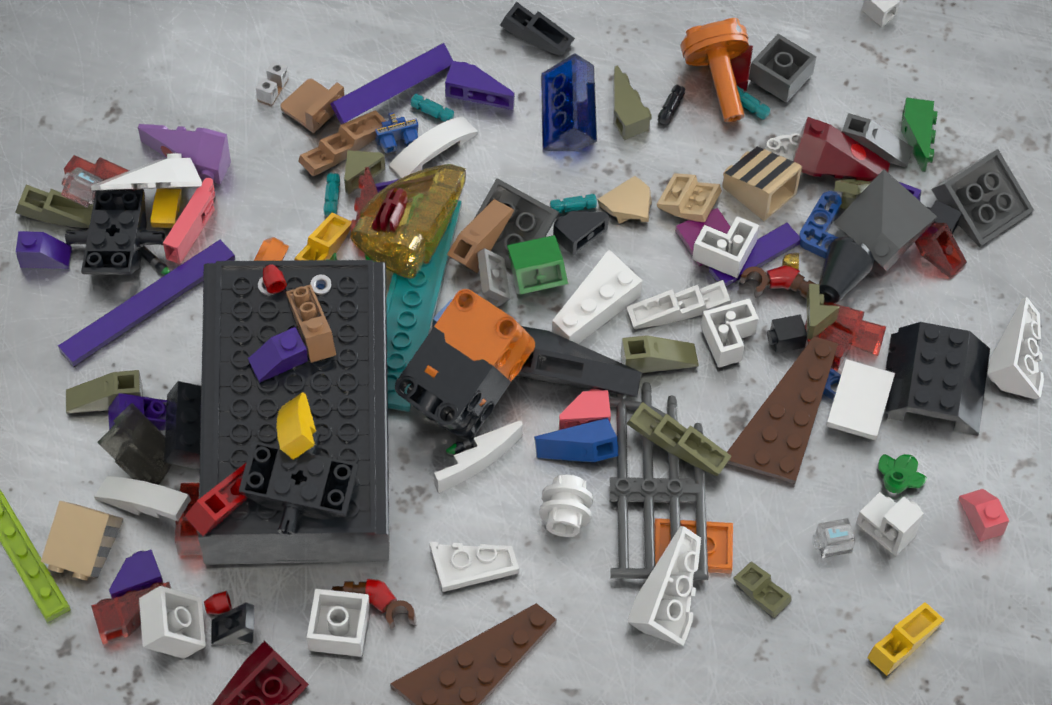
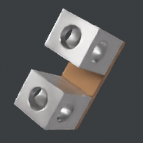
M272 61L266 70L267 79L261 78L256 86L257 101L270 106L274 104L289 79L288 67L276 61Z

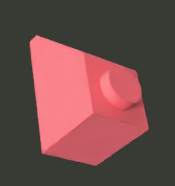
M591 389L583 391L559 415V430L608 418L610 421L611 413L608 390Z
M984 489L959 496L961 505L979 542L1004 535L1009 519L997 497Z

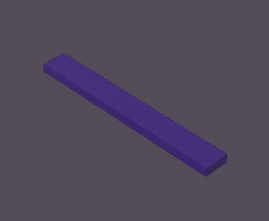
M221 239L59 344L60 352L74 367L203 281L204 264L216 263V261L236 260L235 254Z

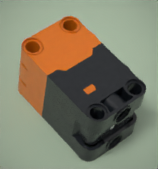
M462 289L455 294V297L396 380L395 391L400 397L412 404L414 408L445 430H449L463 440L472 438L476 435L484 421L491 415L495 405L535 348L534 338L513 317L473 291ZM410 384V386L407 389V394H405V388L407 385ZM468 424V427L465 431L459 432V430L464 429Z

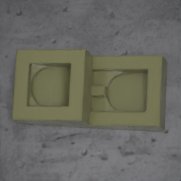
M752 561L733 577L734 582L745 594L773 618L792 602L791 595L773 583L771 575Z

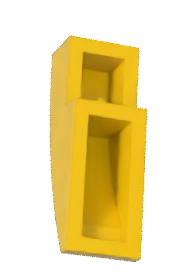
M331 213L308 237L307 245L294 260L330 259L333 253H337L353 226V222L335 213Z
M303 392L284 404L277 416V436L280 449L294 460L315 445L312 434L316 432L307 396Z
M924 602L896 624L887 636L875 644L867 658L887 676L917 650L938 629L945 619Z

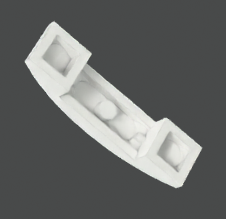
M464 117L448 120L414 140L389 164V168L400 179L415 176L423 171V164L455 143L461 146L476 136L478 131Z

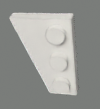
M429 541L442 592L519 573V566L512 546L488 544L463 546V543L443 545L439 544V542Z

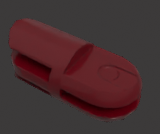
M392 188L388 191L373 220L372 229L374 231L380 232L382 230L384 233L396 232L407 205V193L404 189Z

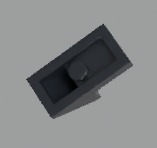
M245 602L212 619L211 644L215 646L252 644L255 623L254 605Z

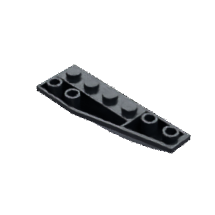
M522 326L534 338L535 348L517 376L586 389L608 390V393L637 398L642 372L553 332Z

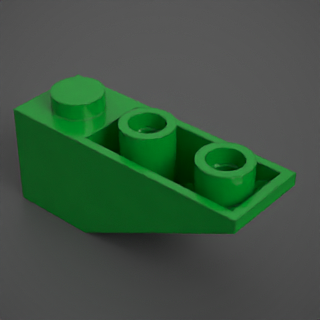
M906 97L902 113L901 131L907 143L913 147L912 153L921 171L926 172L928 163H932L934 157V149H930V145L935 142L936 130H932V125H936L938 111H934V101Z

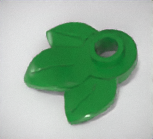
M883 454L879 459L878 469L884 475L885 488L891 493H901L907 487L920 488L927 480L925 475L917 472L918 461L912 455L903 454L897 459H893Z

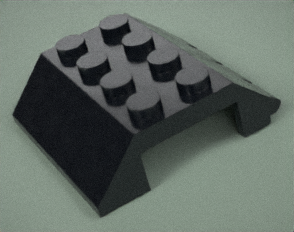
M917 322L900 327L897 333L891 334L889 344L891 352L888 353L886 371L893 372L895 375L884 410V414H888V419L903 421L906 412L952 420L954 421L953 431L978 436L990 348L971 331L925 322Z

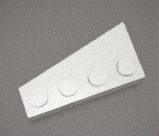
M608 250L552 320V332L577 344L581 343L641 297L643 280L613 252Z

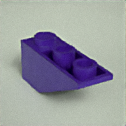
M119 393L108 407L109 430L133 434L165 430L167 400Z

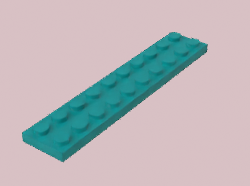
M418 193L417 196L413 197L399 253L424 249L408 276L396 271L393 272L387 294L389 409L406 412L411 410L412 404L396 393L395 382L431 331L449 259L447 253L452 247L462 201L442 198L443 209L427 243L404 244L403 242L406 240L424 241L439 209V201L436 196ZM410 384L406 386L405 394H407V389L410 386Z

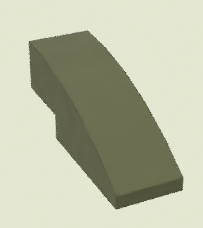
M26 184L15 213L47 223L89 228L93 204L54 189H50L48 193Z

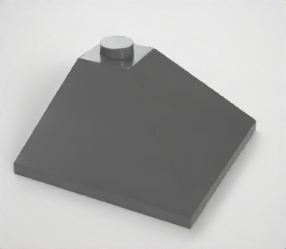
M999 149L982 157L931 189L938 201L962 212L959 226L979 247L1034 211Z
M883 169L834 223L850 238H853L856 244L859 246L861 243L866 245L872 252L874 260L888 271L938 217Z
M496 178L476 216L494 199L514 209L513 214L491 249V252L505 258L506 267L511 269L507 245L546 237L559 212Z

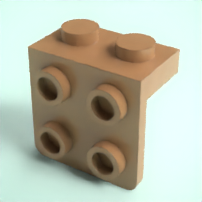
M307 79L281 103V110L315 133L335 114L330 103L345 95L344 87L339 83H335L328 90L314 79Z

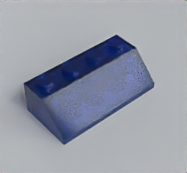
M574 53L541 73L543 150L581 151L597 142L594 65Z

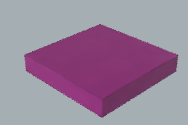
M718 208L711 210L705 222L688 220L676 226V233L692 257L694 243L704 225L725 234L730 230L731 226ZM696 261L699 267L704 265Z

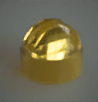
M799 253L785 255L782 260V266H792L799 270Z

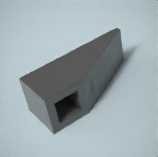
M848 113L842 130L844 134L889 163L907 168L913 151L912 146L873 120Z

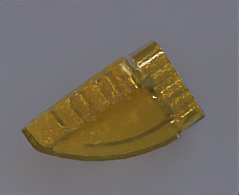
M444 164L414 172L391 183L377 193L363 207L360 212V219L350 233L351 240L374 262L386 263L387 270L405 278H414L423 263L428 264L446 231L465 185L466 168L453 164ZM392 188L404 189L407 193V205L396 232L384 233L382 230L380 232L374 231L372 229L373 220L388 191Z

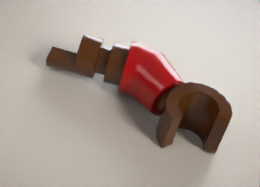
M787 265L766 272L759 267H749L743 271L739 283L745 284L747 280L754 279L759 283L754 292L755 298L764 293L766 286L770 289L784 288L787 291L791 289L794 292L798 290L801 292L800 295L806 298L809 284H816L811 280L805 281V277L799 274L800 270Z
M367 579L366 582L359 581V584H355L354 581H344V586H332L333 591L368 594L369 604L375 606L382 613L386 612L387 624L391 630L395 627L394 617L400 613L407 614L409 623L416 625L417 620L412 605L407 601H397V598L388 586L380 580Z

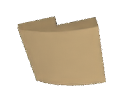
M674 173L657 202V207L680 218L705 222L722 190L720 184L698 182L696 175Z

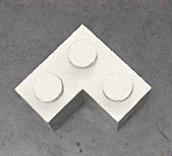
M738 216L727 234L704 225L694 243L692 260L737 278L757 242L759 225Z
M750 298L703 311L701 329L718 368L742 361L744 343L741 338L756 334L759 318Z
M879 492L859 512L856 524L893 555L897 556L916 537L924 513L915 502L909 501L905 497L896 504L893 499L885 497Z

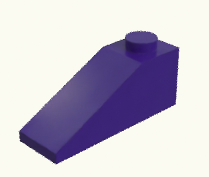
M452 60L445 81L446 97L514 110L515 93L477 66Z

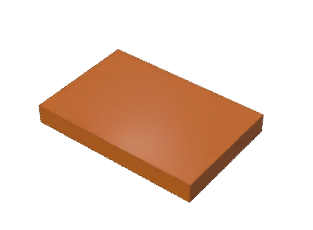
M655 518V566L670 543V519ZM680 520L681 526L696 534V521ZM706 521L708 572L732 574L733 523Z

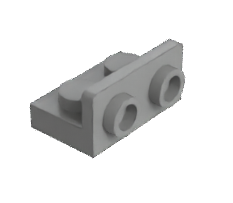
M484 248L477 252L482 293L487 296L488 302L498 307L510 300L505 258Z

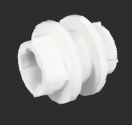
M558 475L553 479V484L546 486L542 490V500L544 503L540 506L539 516L547 522L546 531L558 536L574 537L580 533V527L586 526L590 522L591 512L589 508L593 504V495L586 489V481L574 475Z

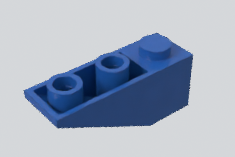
M608 418L534 436L537 458L597 462L618 456L617 436Z

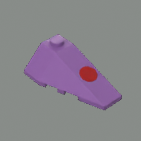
M139 124L138 131L142 143L166 158L167 154L181 153L182 158H191L200 179L204 181L206 178H211L213 183H222L231 163L227 134L198 127L196 131H186L187 129L183 126H178L176 130H170L164 125Z

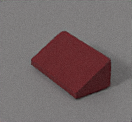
M749 45L748 49L739 56L730 59L736 85L746 92L753 45Z

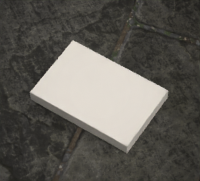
M846 359L826 426L876 440L895 373Z

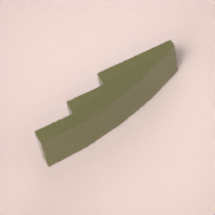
M643 402L627 422V425L661 448L715 476L720 474L731 458L730 454L691 425L686 429L668 414L662 417Z

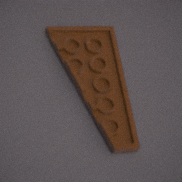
M815 336L811 339L729 448L727 453L731 455V458L727 464L793 484L796 483L838 343Z
M536 603L390 683V688L411 705H482L554 627L557 619Z

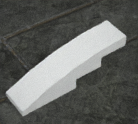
M722 280L701 289L698 285L674 293L673 289L627 306V310L634 329H640L703 315V311L728 305L732 302Z
M521 420L475 437L474 448L454 455L453 466L434 473V485L438 493L466 481L503 456L522 437L523 424Z
M113 476L105 478L94 496L95 500L139 515L141 512L156 518L163 515L176 521L180 519L191 501L188 494L145 481Z

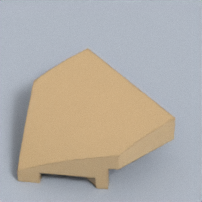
M633 176L597 199L600 208L612 216H617L618 224L628 219H640L641 222H649L650 205H652L651 190L649 186L636 176Z

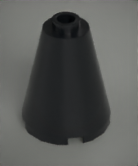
M839 237L834 239L828 246L818 283L819 294H824V302L837 303L871 272L874 265V257L872 252L863 243L859 246L853 242V238Z

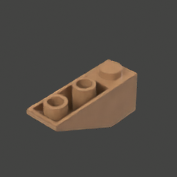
M494 199L459 233L447 255L461 265L478 273L479 262L477 252L484 248L491 251L513 214L514 209Z
M311 284L287 291L286 295L301 339L307 348L310 362L335 356L336 351L332 332Z

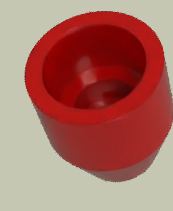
M268 265L263 269V282L268 293H279L286 288L287 283L283 273L275 265Z
M227 591L213 594L204 601L207 614L220 615L232 610L231 600Z

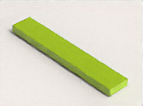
M0 489V543L48 623L70 611V606L46 565L41 562L39 553Z

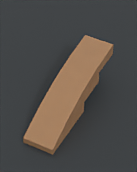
M374 110L339 126L337 133L321 139L317 148L301 154L298 162L312 176H315L347 159L348 150L359 151L375 140V129L382 128L381 122L386 120Z

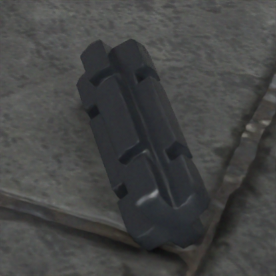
M678 84L673 86L672 93L669 94L662 107L663 109L658 114L657 120L659 123L664 125L670 123L671 116L674 115L680 100L685 95V88Z

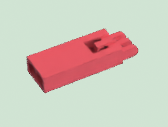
M211 178L204 179L202 186L197 188L164 240L163 246L166 260L181 265L215 210L213 206L215 191Z

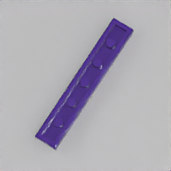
M442 43L331 102L330 105L340 124H344L449 67L453 59L445 43Z

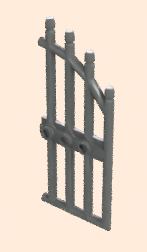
M644 382L641 388L642 402L664 417L666 413L652 406V388L649 382ZM616 394V397H609L610 407H617L618 443L617 477H610L609 487L610 501L618 502V568H610V578L648 579L655 567L654 502L670 503V542L681 526L680 503H695L696 535L701 537L698 570L694 572L693 580H708L705 471L694 466L695 479L679 478V457L668 452L669 478H653V442L642 435L643 478L628 477L627 409L636 411L642 402L629 400L627 396ZM671 395L667 400V414L678 422L677 400L675 396ZM695 423L693 428L703 434L702 424ZM628 502H644L645 568H629Z

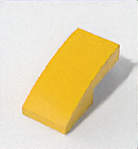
M157 188L151 214V227L173 228L177 221V214L180 211L181 189Z

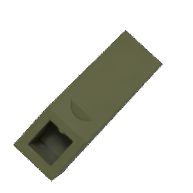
M617 65L614 67L613 123L622 138L626 140L649 131L652 115L649 108L644 107L638 91L636 89L633 90L627 74L622 73Z
M648 335L622 338L620 353L622 364L642 373L699 366L694 343Z
M139 370L112 372L66 389V414L108 410V407L119 393L143 397V385Z

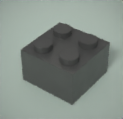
M777 34L751 62L749 80L787 103L813 74L817 56L782 35Z

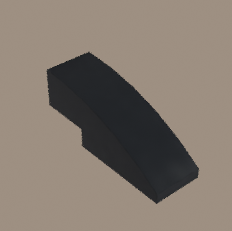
M518 2L513 5L500 24L501 27L523 41L560 56L565 53L575 39L539 11L534 15Z

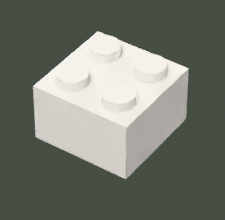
M159 586L139 598L143 648L185 659L206 647L202 599L200 597Z
M315 589L307 633L308 651L362 657L370 610L369 595Z

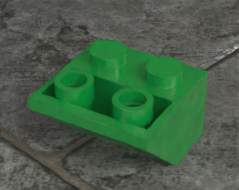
M555 235L507 245L517 294L568 284L564 260Z

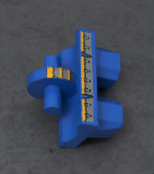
M393 112L388 113L389 121L381 122L382 128L375 129L377 146L381 145L383 151L387 154L397 150V140L403 139L406 147L418 138L419 124L417 119L405 121V117L396 118Z

